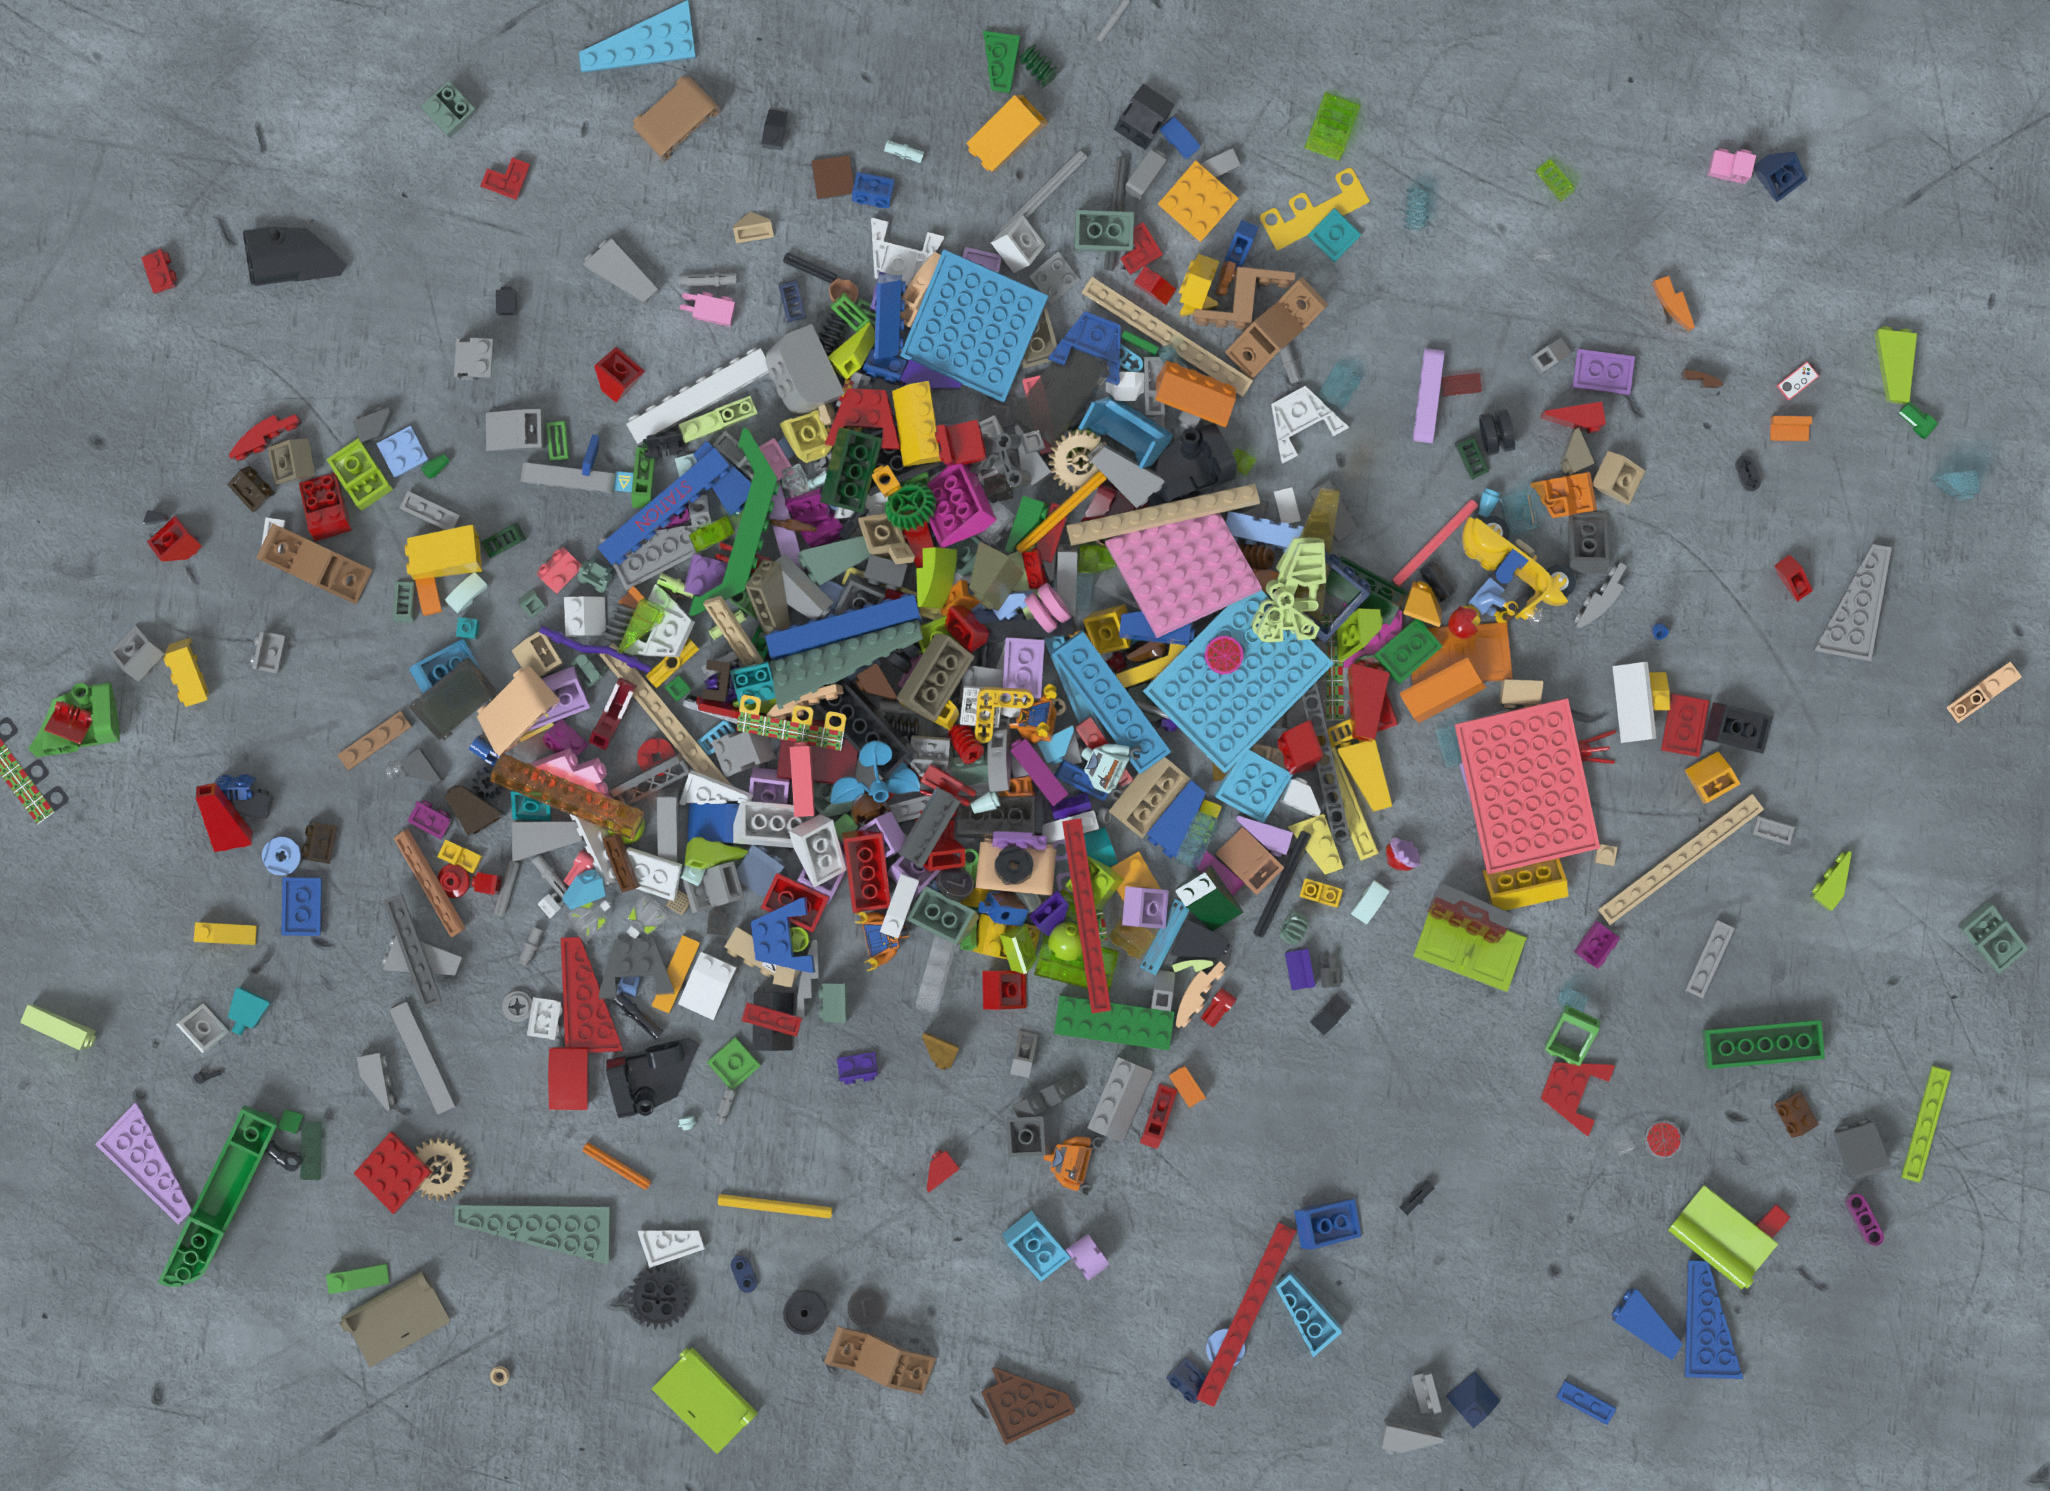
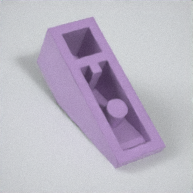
M1236 817V820L1266 849L1271 850V855L1281 857L1282 854L1287 855L1293 832L1244 817Z

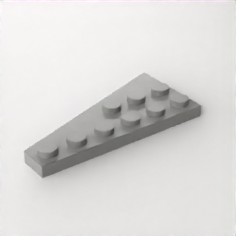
M712 521L711 525L699 527L689 525L656 530L657 534L649 541L645 539L638 551L635 553L631 551L626 555L628 559L621 565H613L626 591L692 558V554L697 555L728 539L729 537L721 521ZM607 538L600 539L601 543H603Z
M1875 544L1870 546L1813 651L1869 662L1872 660L1891 547Z

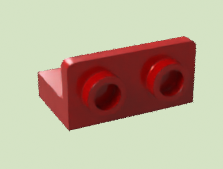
M160 248L155 253L141 257L154 294L177 287L175 283L177 276L175 271L170 269L169 263H171L168 252Z

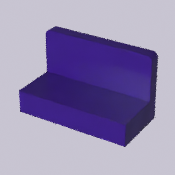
M1309 949L1286 952L1285 958L1291 989L1298 990L1315 987Z

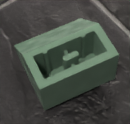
M450 81L443 85L421 106L424 112L449 138L466 124L475 111V108Z
M981 743L984 748L983 755L971 764H965L954 748V745L951 744L949 759L952 776L962 781L965 785L989 782L986 743Z

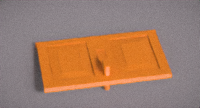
M1508 623L1479 624L1476 627L1478 632L1468 639H1459L1454 636L1448 626L1427 628L1443 647L1411 674L1412 686L1467 657L1473 662L1478 675L1484 682L1501 681L1504 679L1512 680Z

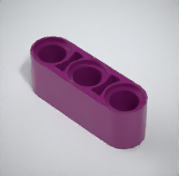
M1201 848L1190 861L1199 871L1212 865L1233 897L1245 884L1204 848Z
M1858 1193L1848 1194L1845 1198V1204L1864 1241L1872 1246L1880 1245L1884 1240V1235L1865 1198ZM1854 1197H1858L1860 1200L1857 1207H1853L1851 1204ZM1864 1214H1867L1869 1218L1866 1224L1860 1222V1218ZM1875 1231L1878 1237L1875 1241L1871 1242L1869 1235Z

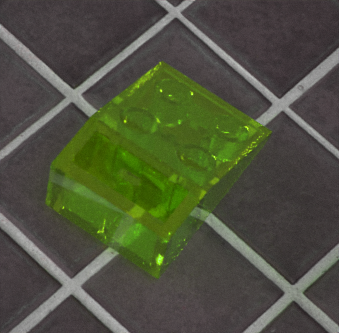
M1325 92L1304 148L1340 161L1361 105Z

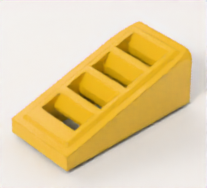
M1351 719L1327 729L1331 748L1354 739L1352 735H1349L1345 726L1349 725L1352 732ZM1338 728L1342 729L1345 738L1342 739ZM1331 731H1334L1338 741H1334ZM1317 736L1320 746H1324L1326 743L1324 736Z

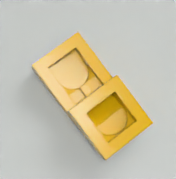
M446 839L437 856L453 865L458 864L473 874L476 873L483 856Z

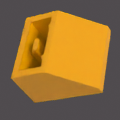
M1719 751L1684 770L1703 804L1740 785L1732 768Z

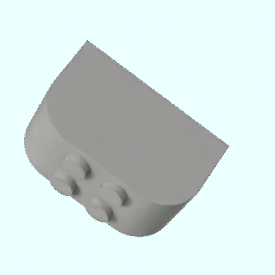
M812 324L787 333L768 350L766 365L769 370V376L775 382L778 395L783 399L786 407L793 413L806 415L812 411L819 410L818 407L824 404L834 403L845 394Z

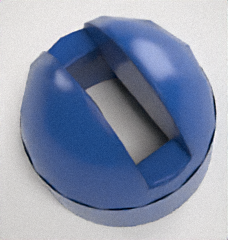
M1663 623L1655 624L1652 627V633L1657 640H1662L1669 634L1668 628Z

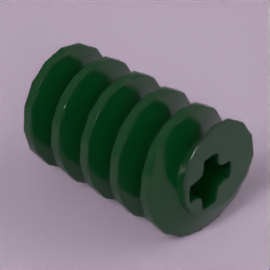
M1036 44L1028 47L1018 59L1022 58L1020 64H1027L1025 69L1027 71L1032 69L1031 75H1037L1036 81L1040 82L1043 80L1041 86L1046 87L1057 77L1058 73L1056 74L1055 72L1058 67L1050 68L1052 61L1045 63L1044 61L1047 56L1040 57L1039 55L1042 50L1040 49L1035 52Z

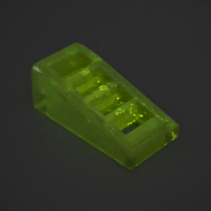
M1551 159L1535 170L1560 202L1575 191V186ZM1550 167H1552L1553 170L1550 171L1547 175L1543 174ZM1554 174H1557V176L1554 179H1552L1551 181L1548 180ZM1560 180L1563 181V182H1561L1558 186L1554 187V185H1555L1558 181H1560Z

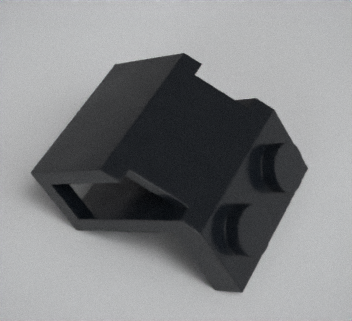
M1142 84L1130 100L1131 103L1120 116L1114 130L1146 150L1159 128L1170 115L1175 104L1145 84Z

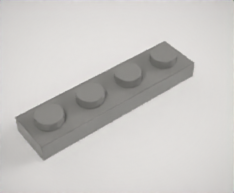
M1718 920L1715 921L1684 989L1685 991L1700 998L1704 997L1735 928Z

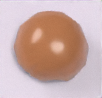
M838 278L831 283L829 295L833 303L836 302L838 297H841L842 293H846L855 303L857 302L859 297L858 288L851 280ZM845 300L843 301L848 307H851Z

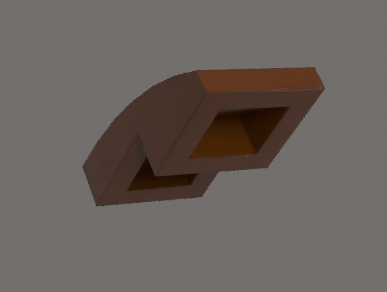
M1683 370L1681 372V380H1700V388H1720L1723 386L1722 381L1709 374L1693 370Z

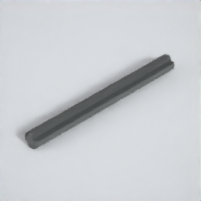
M1124 157L1117 158L1111 211L1121 212L1127 168V158ZM1106 252L1104 270H1114L1116 252Z

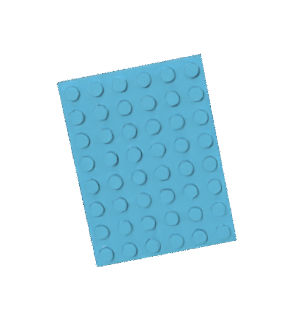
M1262 590L1226 606L1143 690L1223 773H1226L1334 664L1310 639L1298 640L1295 633L1292 634L1290 630H1283V641L1263 642L1252 630L1251 622L1260 603L1265 599H1270ZM1266 604L1264 606V612H1266V610L1269 607L1273 606V604ZM1218 636L1234 638L1243 649V660L1240 667L1230 674L1222 675L1215 673L1205 662L1204 652L1206 646L1212 639Z

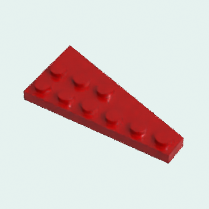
M581 937L561 938L565 1047H588V1053L624 1051L605 999H599L600 986Z

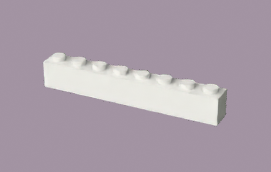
M754 348L746 353L747 356L742 359L738 357L729 362L730 366L724 369L720 367L712 372L713 375L708 378L704 376L698 379L693 387L686 386L682 388L677 396L673 397L670 395L662 400L663 403L657 407L656 405L650 406L645 410V414L641 416L637 414L631 417L627 426L639 446L642 445L643 439H646V436L660 435L768 374L766 357L761 348L758 350Z

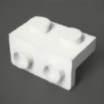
M533 997L527 1035L555 1040V1036L559 1032L558 1018L562 1014L561 1002Z

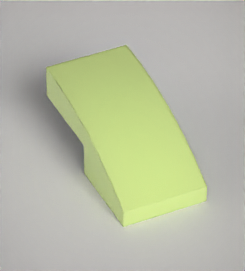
M1187 960L1172 964L1174 972L1193 966L1195 972H1198L1214 964L1209 960Z

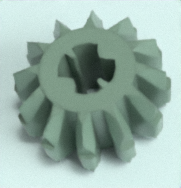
M1292 911L1281 925L1280 938L1289 944L1297 945L1301 942L1307 931L1309 919L1299 912Z

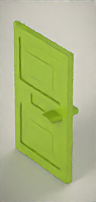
M1430 905L1413 957L1508 992L1527 937L1509 930L1504 931L1501 936H1498L1483 929L1480 922L1475 930L1452 920L1454 909L1445 912L1436 907L1431 909Z

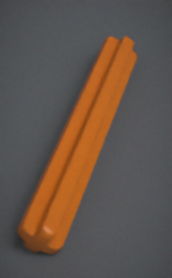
M587 1142L583 1147L582 1151L644 1190H647L650 1186L651 1181L591 1143Z

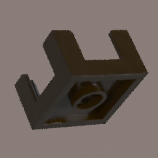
M707 660V670L721 671V675L717 677L716 684L719 687V691L704 689L702 699L726 702L728 700L732 663Z

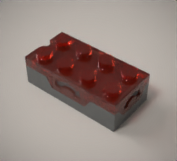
M1444 883L1435 891L1427 910L1433 918L1439 920L1442 918L1449 921V925L1457 928L1460 926L1471 935L1476 936L1478 934L1489 943H1498L1505 936L1513 917L1511 913Z

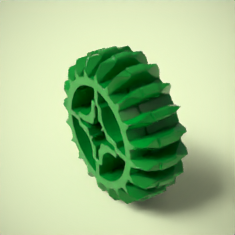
M912 481L910 485L905 482L901 489L888 496V501L885 502V513L888 516L889 522L895 528L898 527L901 531L904 529L910 531L911 528L917 530L918 526L924 527L925 522L930 523L929 517H934L937 503L934 493L928 486H923L920 482L916 484Z

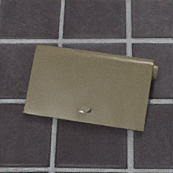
M421 1271L341 1316L342 1321H340V1325L344 1332L348 1331L353 1335L366 1362L371 1368L445 1326L451 1320L424 1271Z

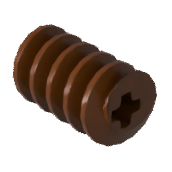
M1257 544L1239 545L1251 569L1266 570L1272 567L1274 549L1271 545L1267 547Z

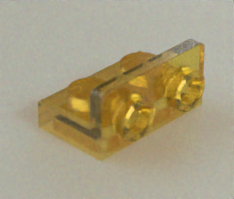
M1122 917L1108 937L1115 945L1125 949L1131 957L1140 959L1156 936L1144 927L1122 925Z

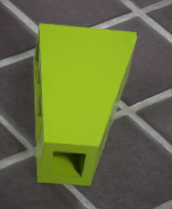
M1882 326L1881 329L1875 331L1874 336L1886 402L1907 404L1910 402L1917 333H1911L1912 330L1910 329L1893 331L1892 327Z

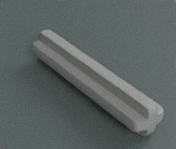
M510 860L494 910V914L503 917L505 915L519 868V863Z

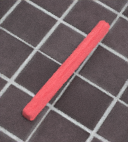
M1470 500L1410 560L1392 581L1397 586H1400L1478 508V504L1474 500Z

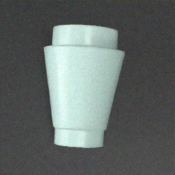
M990 791L970 803L975 814L997 809L1001 805L996 792Z

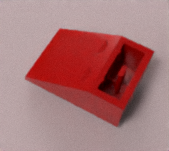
M335 472L299 483L308 530L314 541L352 531L347 508Z

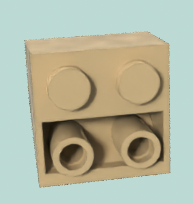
M539 632L525 639L511 650L523 670L531 667L540 678L564 664L549 637Z

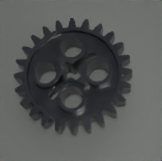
M654 1266L653 1272H650L647 1268L645 1270L646 1275L641 1272L639 1273L640 1280L637 1278L633 1279L636 1286H629L633 1290V1292L627 1294L629 1297H632V1300L627 1302L628 1304H633L630 1311L637 1312L634 1318L641 1317L640 1324L647 1321V1328L651 1323L655 1330L658 1324L661 1325L662 1329L665 1328V1323L672 1327V1320L678 1323L679 1319L677 1316L684 1317L685 1315L682 1310L689 1309L684 1305L685 1303H690V1299L685 1298L690 1292L684 1290L688 1284L682 1285L681 1282L684 1280V1277L678 1279L679 1272L672 1275V1268H669L667 1272L664 1271V1266L661 1267L660 1271ZM646 1283H654L656 1288L655 1291H647L645 1287ZM665 1285H673L675 1288L674 1293H666ZM658 1293H661V1297L676 1298V1301L662 1299L660 1302H657L656 1298H643L642 1294L656 1296ZM644 1302H651L653 1310L646 1311L643 1307ZM668 1303L672 1306L673 1310L671 1313L663 1311L662 1307L664 1304Z

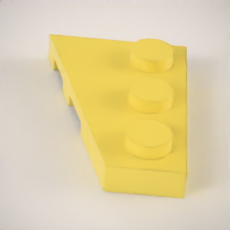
M1324 814L1288 826L1296 838H1298L1301 831L1311 834L1305 850L1325 875L1343 869Z

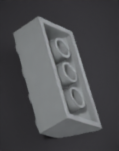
M1117 1056L1087 1128L1106 1137L1123 1142L1153 1071Z

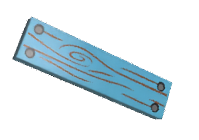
M1177 899L1174 900L1166 917V928L1159 929L1140 968L1155 976L1189 912V909L1183 902Z

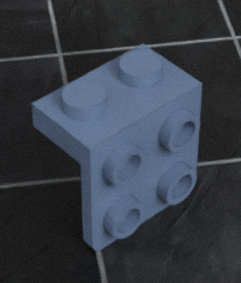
M752 845L749 853L736 871L739 882L759 896L764 897L776 873L781 874L785 869V866L782 865L784 861L776 855L773 857L768 855V850L762 845Z

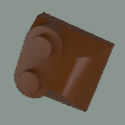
M1141 641L1124 651L1123 654L1129 660L1136 662L1145 661L1149 658H1155L1156 660L1165 655L1164 651L1167 648L1164 643Z

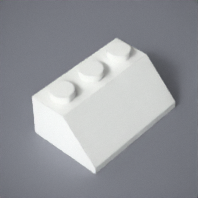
M1298 777L1294 778V780H1289L1280 802L1315 817L1319 816L1321 813L1311 787L1307 785V781Z

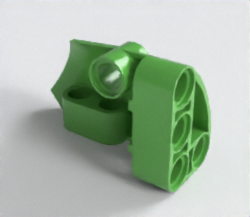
M78 683L73 686L70 693L53 699L46 718L28 750L35 757L76 752L79 750V747L119 742L118 713L111 683L93 684L92 686ZM57 701H64L70 704V707L75 705L74 709L80 707V710L91 711L93 722L81 744L44 731L55 710L54 707Z

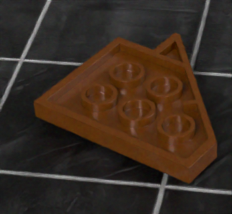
M993 1367L992 1371L998 1383L981 1391L1005 1445L1076 1412L1067 1393Z

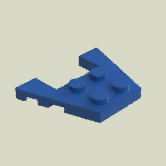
M1084 311L1049 355L1048 360L1064 365L1070 348H1075L1108 361L1101 380L1118 386L1120 382L1119 353L1121 325Z
M802 897L751 921L755 960L808 973L815 972L813 955L794 956L789 917L808 914L806 897Z

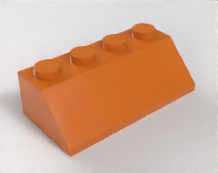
M1166 360L1156 379L1155 400L1226 427L1236 400V388L1228 383L1220 382L1213 377H1207L1195 370L1187 369L1177 363Z

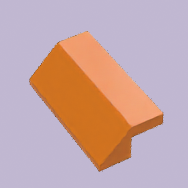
M1467 657L1399 694L1413 718L1418 723H1421L1487 687L1478 675L1473 662Z

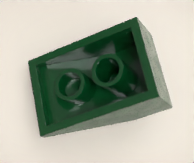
M1212 865L1180 883L1175 890L1184 905L1211 931L1216 930L1244 912Z

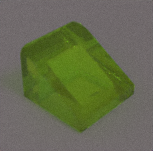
M1236 448L1233 456L1237 463V471L1247 476L1256 459L1244 450Z

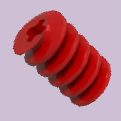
M955 725L949 730L948 738H951V743L965 764H971L983 755L984 748L976 739L970 726Z

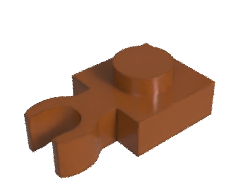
M1230 261L1223 262L1216 294L1226 295L1228 284L1236 275V263Z

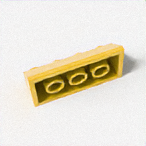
M929 381L908 384L892 391L903 467L941 461L939 457L940 446L935 438L937 427Z
M1559 858L1492 874H1487L1486 870L1482 871L1490 904L1504 911L1569 897L1567 879Z

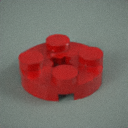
M649 739L639 748L637 763L641 770L645 771L675 755L674 748L664 739ZM661 753L660 757L662 760L654 763L653 757H651L652 754ZM661 772L657 774L656 777L665 775V773Z

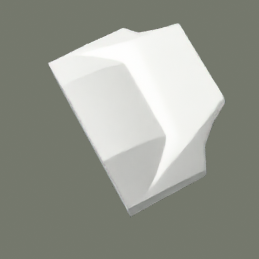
M1119 372L1120 382L1118 386L1106 382V393L1111 394L1115 401H1136L1137 397L1144 393V373Z

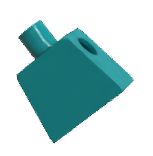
M236 987L228 1018L236 1021L232 1032L242 1036L246 1026L252 1029L256 1028L273 1002L242 987Z

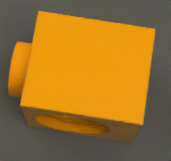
M882 465L873 471L874 474L871 476L884 498L901 489L898 480L888 465L885 467ZM883 476L891 478L887 484H882L880 480Z

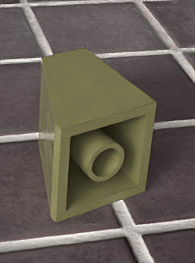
M980 542L969 588L974 592L973 596L981 601L982 606L989 610L993 608L999 611L1024 573L1009 556Z

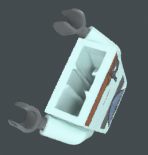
M1104 744L1094 750L1089 747L1085 748L1081 756L1088 761L1084 770L1089 776L1093 787L1108 794L1112 793L1114 799H1119L1120 794L1116 791L1123 793L1124 788L1117 784L1130 757H1128V754L1137 760L1140 758V755L1133 752H1141L1142 748L1135 745L1129 749V746L1118 744Z

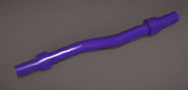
M543 625L539 630V633L552 638V641L558 644L561 642L580 652L608 654L627 663V666L638 668L646 673H649L651 666L638 661L637 657L628 656L609 646L583 645L564 636V633L558 630L555 632Z

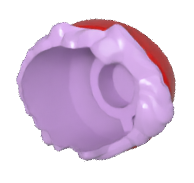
M1393 837L1386 846L1387 864L1390 867L1399 871H1410L1420 865L1418 848L1413 846L1412 841L1407 842Z

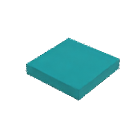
M1334 208L1307 236L1335 263L1362 234Z

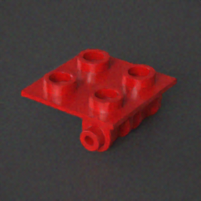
M57 701L54 707L55 710L44 731L81 744L93 722L91 711L80 710V707L74 709L75 705L70 707V704L64 701Z

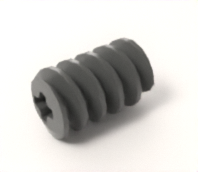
M615 604L619 610L612 611V613L616 617L608 619L612 622V625H605L609 632H602V634L606 637V640L623 646L624 644L620 640L627 639L623 633L630 632L626 626L633 625L629 619H636V615L632 612L639 611L625 604Z

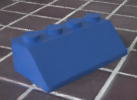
M879 274L876 297L874 359L898 355L899 349H903V337H900V330H904V319H901V311L904 312L905 300H901L902 293H905L906 281H902V275Z

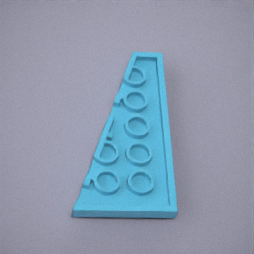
M689 1L682 2L579 52L581 72L696 58Z

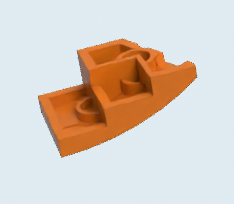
M1590 472L1530 483L1532 489H1535L1540 496V501L1547 507L1552 518L1597 510Z

